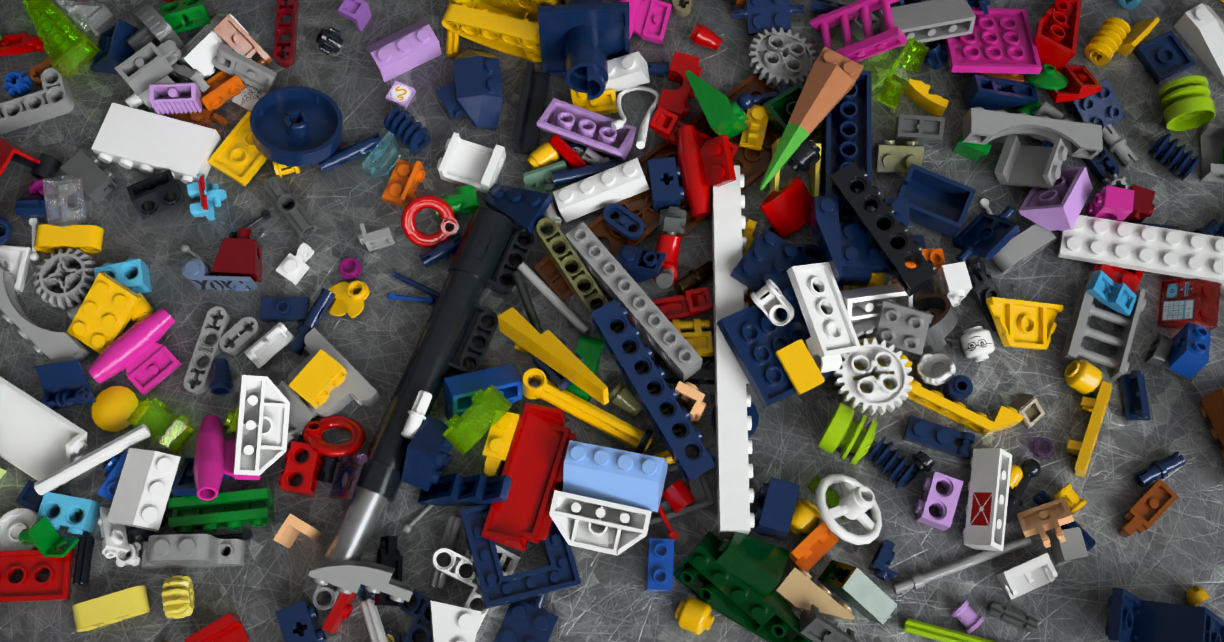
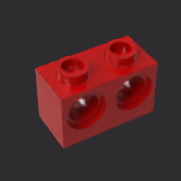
M292 441L291 446L285 452L286 466L284 471H281L278 480L280 489L285 493L314 498L318 484L317 478L323 461L321 456L324 455L312 449L310 444ZM308 452V459L300 463V455ZM302 476L301 484L293 486L294 478Z

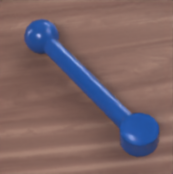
M387 293V299L426 302L428 305H433L435 302L432 296L423 298Z

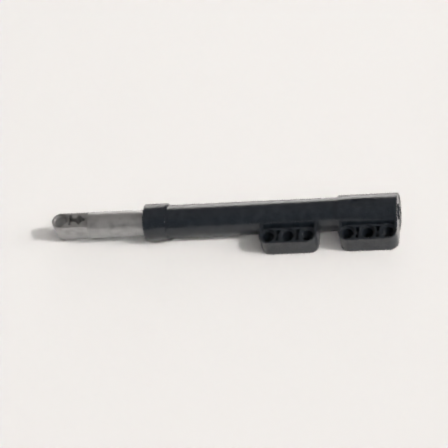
M477 208L470 220L449 266L447 279L365 458H362L358 465L363 467L352 499L348 503L325 554V557L329 558L328 562L342 560L360 561L386 501L394 502L403 482L401 477L407 447L412 439L402 436L401 432L409 416L407 412L408 410L411 411L418 392L423 390L432 394L431 402L425 414L427 418L431 413L443 386L444 378L447 377L449 370L459 375L478 371L498 326V315L492 310L480 306L479 302L487 288L502 295L509 294L513 290L515 282L511 273L518 271L517 268L523 262H526L535 240L533 233L526 232L522 226H517L512 220L497 211ZM517 239H526L528 245H520ZM509 258H516L520 265H511ZM507 278L511 285L503 286L499 279ZM488 318L492 321L493 326L487 328L483 326L481 320ZM480 339L484 347L480 349L475 348L472 340ZM471 360L475 368L467 370L463 366V361ZM329 583L328 585L318 584L312 598L314 606L319 610L331 608L339 595L338 587ZM322 591H327L332 596V600L327 606H321L317 602V595Z

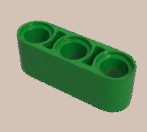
M580 335L576 353L580 355L584 364L596 375L604 343L602 339ZM575 384L567 387L566 390L587 402L590 401L591 396Z

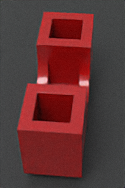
M674 52L669 68L668 81L680 85V88L677 90L662 89L656 111L658 107H661L679 116L678 120L681 122L683 117H688L691 106L688 104L689 98H694L695 93L685 72L689 70L700 78L702 67H699V57Z

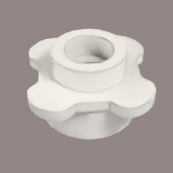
M138 542L128 543V552L119 550L116 553V565L119 567L130 564L138 566L141 562L139 557V551L142 548L141 544Z

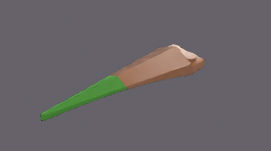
M827 47L823 48L809 73L760 185V191L766 187L801 143L853 88L864 66Z

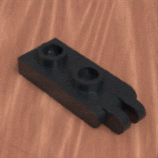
M979 268L975 271V274L971 273L969 275L973 287L970 292L993 332H998L986 303V298L1004 297L991 275H985L984 271Z

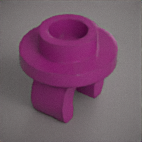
M37 178L30 183L28 192L31 195L39 196L49 194L51 191L48 188L51 182L47 179Z

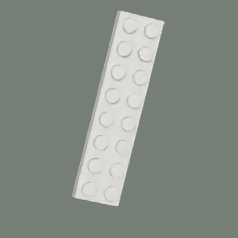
M1084 215L1078 216L1072 229L1061 231L1059 258L1224 284V237Z

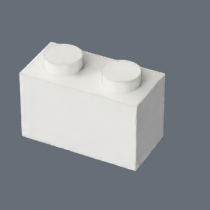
M639 51L607 61L609 78L605 90L615 89V92L650 82L647 62Z

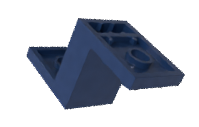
M1113 588L1112 595L1108 598L1110 620L1106 622L1105 632L1108 640L1111 642H1224V620L1206 607L1140 600L1122 588Z

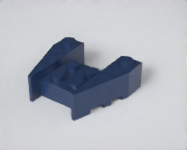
M814 196L810 205L811 231L817 239L821 255H823L826 262L830 263L837 284L843 273H883L884 285H888L894 275L855 222L839 221L838 196ZM885 197L883 202L885 204L888 203L893 208L894 217L899 223L902 222L908 228L910 221L908 197ZM884 224L877 226L881 230L889 229V227ZM899 243L891 244L895 249L902 248V245Z

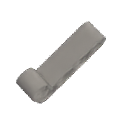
M48 68L42 72L41 82L43 90L0 103V134L58 117L73 110L75 102L70 84L58 69Z

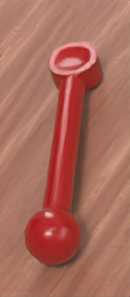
M659 506L658 513L669 532L668 537L676 541L679 535L676 531H673L661 506Z

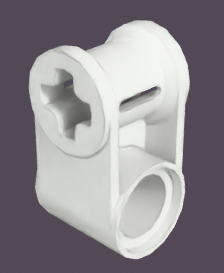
M768 279L765 286L756 293L752 292L750 294L754 303L774 325L784 326L793 319L795 314L793 306L772 280ZM778 308L786 310V320H781L777 317L776 311Z

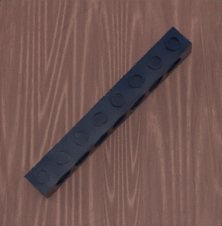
M615 299L591 312L590 321L688 484L712 470L716 466L714 463L716 458L709 448L706 449L701 442L703 437L697 427L693 428L689 422L690 415L684 406L680 407L676 400L678 398L677 393L671 385L668 386L663 379L665 378L664 371L660 365L656 366L651 359L653 354L647 344L643 345L640 341V332L635 324L631 325L627 317L629 315L623 304L619 305ZM612 324H619L623 330L616 333L611 330L610 326ZM631 344L634 346L635 351L633 353H626L622 346ZM643 364L646 366L647 372L640 374L636 372L635 366ZM651 384L656 385L660 393L656 395L650 394L647 386ZM660 406H669L672 414L669 416L663 415L660 412ZM672 427H682L685 433L684 436H675L672 432ZM685 448H695L697 457L689 458L685 454Z

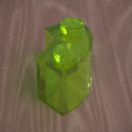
M493 385L485 391L480 389L471 398L473 403L461 416L456 413L446 423L449 428L442 435L462 455L469 451L493 424L495 425L512 407V404Z
M144 397L127 421L135 427L145 424L150 430V437L176 454H179L196 432V430L190 427L192 422L181 414L176 418L164 410L167 405L154 397L151 401Z

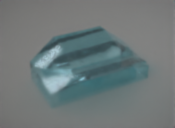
M388 131L361 164L365 174L372 179L387 175L398 159H400V145L395 135Z

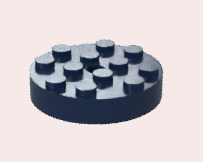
M289 86L273 90L259 99L251 111L250 128L254 145L262 155L278 164L288 167H300L319 163L330 157L338 149L342 141L343 121L338 105L328 95L313 88Z

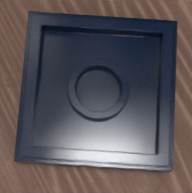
M1172 30L1135 47L1133 50L1157 85L1192 69L1196 65Z

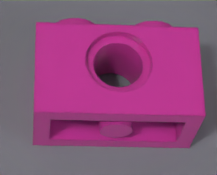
M1106 185L1100 193L1096 194L1092 202L1087 204L1086 215L1123 221L1133 212L1135 190Z

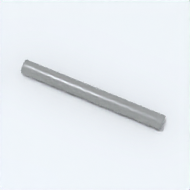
M524 262L517 268L582 334L589 329Z

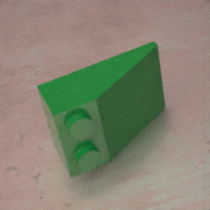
M691 71L685 72L711 129L717 135H727L731 139L748 129L745 122L748 120V117L736 101L732 102L727 96Z

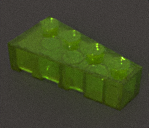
M24 0L22 2L31 22L37 29L38 37L44 44L43 48L46 54L51 59L52 67L68 80L101 51L53 0Z

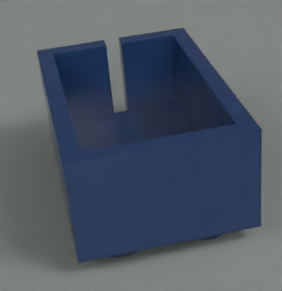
M911 164L896 197H908L910 221L954 238L961 229L976 189Z

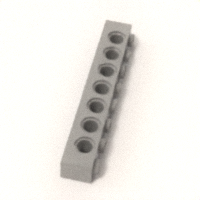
M582 222L565 234L566 239L590 275L612 301L616 299L619 305H624L629 315L627 318L632 324L636 325L642 336L677 377L684 382L699 371L702 367L703 359L586 224Z

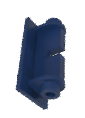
M1140 370L1131 371V374L1120 376L1126 421L1151 420L1144 374H1141Z

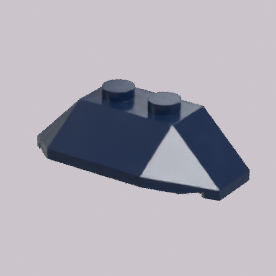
M468 48L452 61L455 101L472 120L471 123L474 127L496 130L503 102L499 58L490 51Z

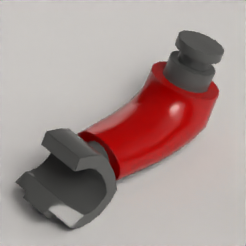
M670 206L668 209H663L660 212L658 230L664 231L665 234H659L655 251L666 253V258L659 274L654 276L653 279L663 289L669 288L678 278V256L682 236L677 235V233L684 234L687 216L686 211L679 209V207Z

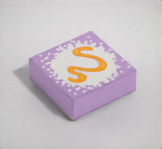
M395 81L385 99L393 105H401L406 110L416 91L408 85Z

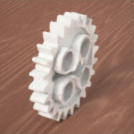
M864 338L860 345L862 350L841 354V366L833 373V376L839 378L835 381L834 385L842 386L838 394L845 393L847 395L844 402L853 401L852 409L859 405L861 406V413L866 409H869L870 415H873L877 409L880 415H883L886 409L891 413L895 406L899 408L903 404L902 400L905 401L909 396L906 392H910L912 386L908 383H911L914 377L907 374L912 371V368L904 366L909 360L900 359L902 351L893 352L894 344L887 348L885 340L880 345H877L876 338H873L870 344ZM877 360L883 361L886 367L880 366ZM854 364L861 365L863 371L857 370ZM883 382L889 383L892 386V390L887 389ZM860 386L868 388L869 393L861 391Z

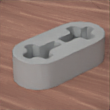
M253 317L242 318L220 338L219 346L221 350L230 356L239 354L260 335V324ZM249 324L252 326L253 331H246L245 326ZM233 341L235 347L231 348L227 342Z

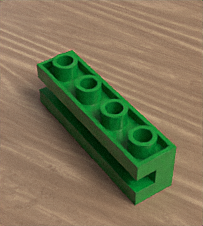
M268 488L218 493L215 499L209 501L202 500L198 496L168 498V508L172 509V517L168 518V528L177 531V534H191L194 529H202L203 532L217 531V527L226 526V529H240L242 524H251L253 527L266 526V522L274 521V492Z

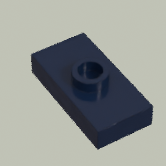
M262 297L260 320L262 322H304L309 313L310 299L308 297Z

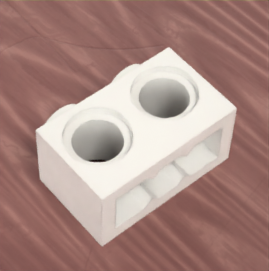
M965 261L942 265L936 273L934 283L931 284L933 293L946 296L953 307L960 305V302L973 288Z

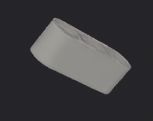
M1034 224L1013 237L992 260L1002 273H1006L1046 248L1057 238L1051 231L1038 224Z

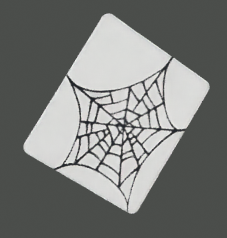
M244 82L246 88L240 94L234 96L232 102L252 111L258 100L267 93Z

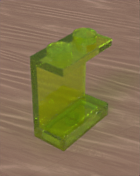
M909 38L886 76L876 100L896 110L909 84L907 80L897 76L898 71L903 66L917 74L930 48L920 41Z

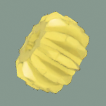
M183 575L166 578L162 586L163 611L166 617L179 619L191 616L195 601L192 579L189 576Z

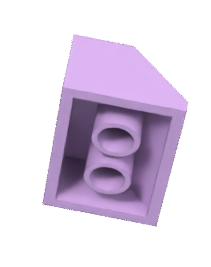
M420 20L365 47L384 83L442 55L439 40L430 25L424 20Z
M1086 167L1061 169L1060 178L1056 180L1053 188L1032 187L1019 209L1020 215L1048 231L1072 229L1093 189Z

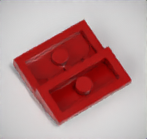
M1065 65L1061 73L1068 78L1067 86L1059 90H1045L1054 102H1066L1091 96L1101 91L1102 86L1085 66Z
M794 176L779 192L773 190L759 207L777 236L784 239L810 221V205L813 198L801 178Z

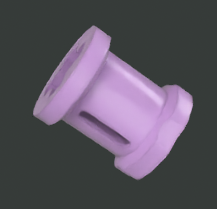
M967 599L962 601L950 613L952 617H956L966 627L968 634L979 627L985 619L969 606Z

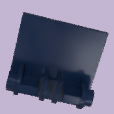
M1107 78L1099 82L1102 86L1101 91L1082 99L1073 100L1068 108L1069 113L1072 115L1079 114L1083 122L1102 125V129L1109 124L1114 125L1126 117Z
M80 359L35 366L45 392V396L40 399V402L50 409L54 410L96 402Z

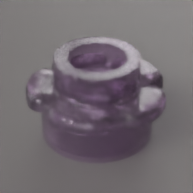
M1036 437L1030 443L1029 450L1033 453L1035 459L1043 460L1049 459L1053 455L1054 446L1049 439Z

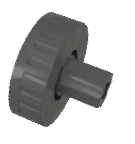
M142 1L130 11L131 16L141 28L126 40L135 52L150 42L158 47L167 40L175 41L178 49L184 47L179 36L149 3Z
M928 294L913 299V307L924 312L929 311L933 315L924 347L928 351L933 352L942 350L947 345L945 337L955 328L958 319L950 300L941 294Z

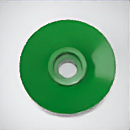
M1044 64L1040 74H1024L1026 81L1044 89L1059 90L1065 88L1068 84V78L1050 64Z

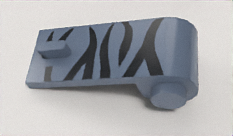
M191 258L185 261L182 266L183 276L198 289L235 290L236 292L258 291V285L251 277L213 276L211 270L198 258Z

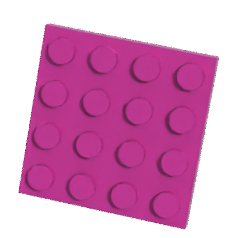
M971 8L976 15L972 34L944 39L951 72L1040 74L1042 69L1026 9L988 8L989 14L984 15L981 8Z

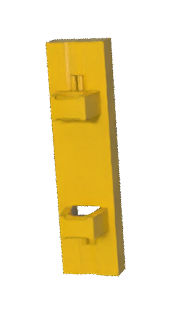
M1102 381L1096 399L1084 396L1082 398L1080 409L1092 413L1084 440L1080 442L1069 439L1066 448L1068 453L1078 456L1075 465L1076 476L1085 478L1111 395L1112 383Z

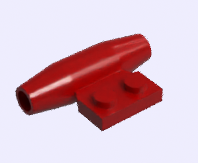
M682 126L677 129V158L684 194L692 216L694 218L705 217L711 214V186L719 187L736 180L729 138L727 135H720L706 141L702 146L695 126Z

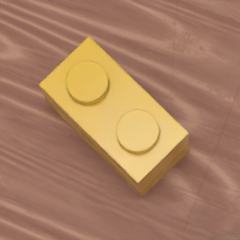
M320 349L288 386L316 409L328 400L329 393L334 387H338L344 382L345 375L348 372L340 363Z

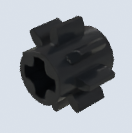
M330 27L329 30L321 29L316 38V43L319 44V51L326 55H329L330 52L336 54L343 44V39L340 38L341 35L339 34L340 31L333 27Z

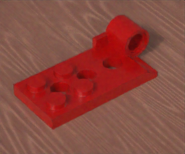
M71 549L65 557H43L39 550L0 551V603L69 600L73 550ZM21 569L24 573L23 579L19 583H13L11 581L12 573L15 570ZM49 569V579L45 582H39L37 579L39 571Z

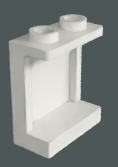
M454 132L452 138H448L446 142V152L444 157H440L437 170L442 180L461 186L472 185L476 191L488 194L493 185L496 184L506 159L505 147L497 144L494 149L463 140L460 138L459 133Z

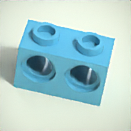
M129 258L125 262L105 263L101 267L94 268L95 279L98 273L104 272L135 293L152 292L149 266L141 259ZM138 272L137 275L131 279V276L134 273Z
M47 492L43 496L36 521L41 516H46L56 531H59L60 527L68 528V533L83 535L84 531L93 533L102 504L89 499ZM59 507L60 512L54 517V511ZM83 511V518L77 522L78 514Z

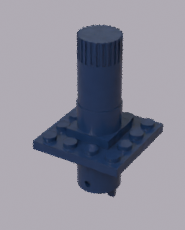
M563 0V5L537 6L543 73L550 74V76H565L566 83L571 89L581 93H588V100L600 97L606 88L609 78L607 61L630 54L629 2L602 3V0Z

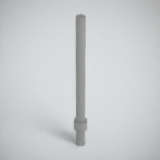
M1023 536L1004 543L1003 551L985 550L922 574L917 572L909 575V578L892 584V589L895 594L911 588L914 590L919 589L930 581L1031 545L1030 537L1026 538Z

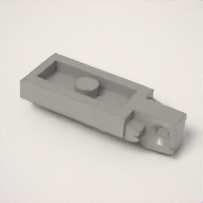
M178 61L171 65L174 70L167 74L176 78L180 83L196 82L200 92L203 93L210 87L204 81L205 76L197 69L191 70L185 64L181 65Z

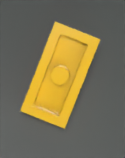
M754 104L747 111L748 120L745 122L748 129L742 132L739 146L761 151L769 118L764 106Z

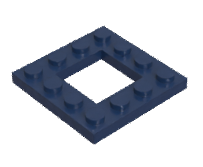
M491 504L460 510L459 514L484 609L581 585L571 546L568 545L554 521H552L548 537L542 540L548 566L504 576L495 541L483 538L481 535Z

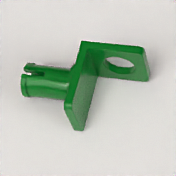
M41 516L30 529H23L19 534V541H23V545L34 544L43 557H65L79 542L78 537H60L46 516ZM68 543V545H67L65 548H63L62 550L57 551V549H58L60 546H62L63 544Z

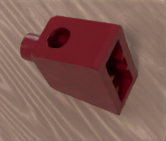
M238 228L236 238H224L222 240L211 271L215 276L251 277L254 282H262V250L257 241L251 239L252 231L250 229Z

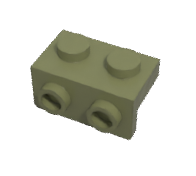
M882 139L881 143H875V148H877L875 171L907 173L911 164L922 167L924 146L917 145L918 141L904 140V144H895V140Z

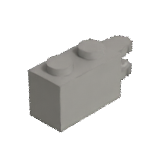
M167 40L158 47L150 42L115 67V70L133 92L139 96L149 88V84L157 83L174 70L171 65L176 63L178 59L180 60L182 56L181 50L177 48L175 41Z

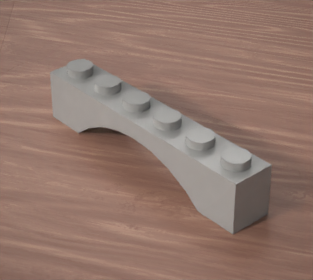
M982 107L971 108L963 117V142L985 145L993 139L1002 136L1024 134L1040 137L1053 144L1056 137H1061L1064 146L1067 147V154L1070 157L1093 159L1103 150L1102 125H1095L1091 122L1081 123L1073 122L1069 119H1051L1048 116H1029L1026 113H1007L1004 110H985Z
M0 262V309L3 311L1 316L9 323H15L19 327L17 332L25 339H30L34 343L32 347L41 355L45 354L50 359L48 361L49 364L73 359H80L82 362L91 352L77 338L65 332H53L43 329L27 316L17 299L14 288V275Z

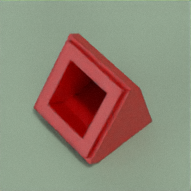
M682 480L673 483L662 493V496L676 514L696 500Z

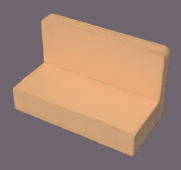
M290 513L273 540L287 548H291L300 532L315 541H318L322 533Z

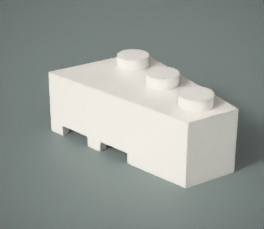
M430 600L433 642H475L482 611Z

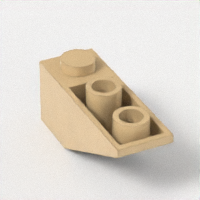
M794 567L775 590L786 604L794 610L811 613L810 608L813 604L818 607L820 616L847 622L855 618L850 613L852 610L842 601L836 602L830 597L832 593L823 585L817 586L810 580L812 576L802 568L798 570Z

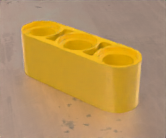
M41 224L37 226L33 248L43 253H58L59 248L65 251L68 248H73L75 251L77 249L82 250L85 254H98L102 250L104 229L95 225Z

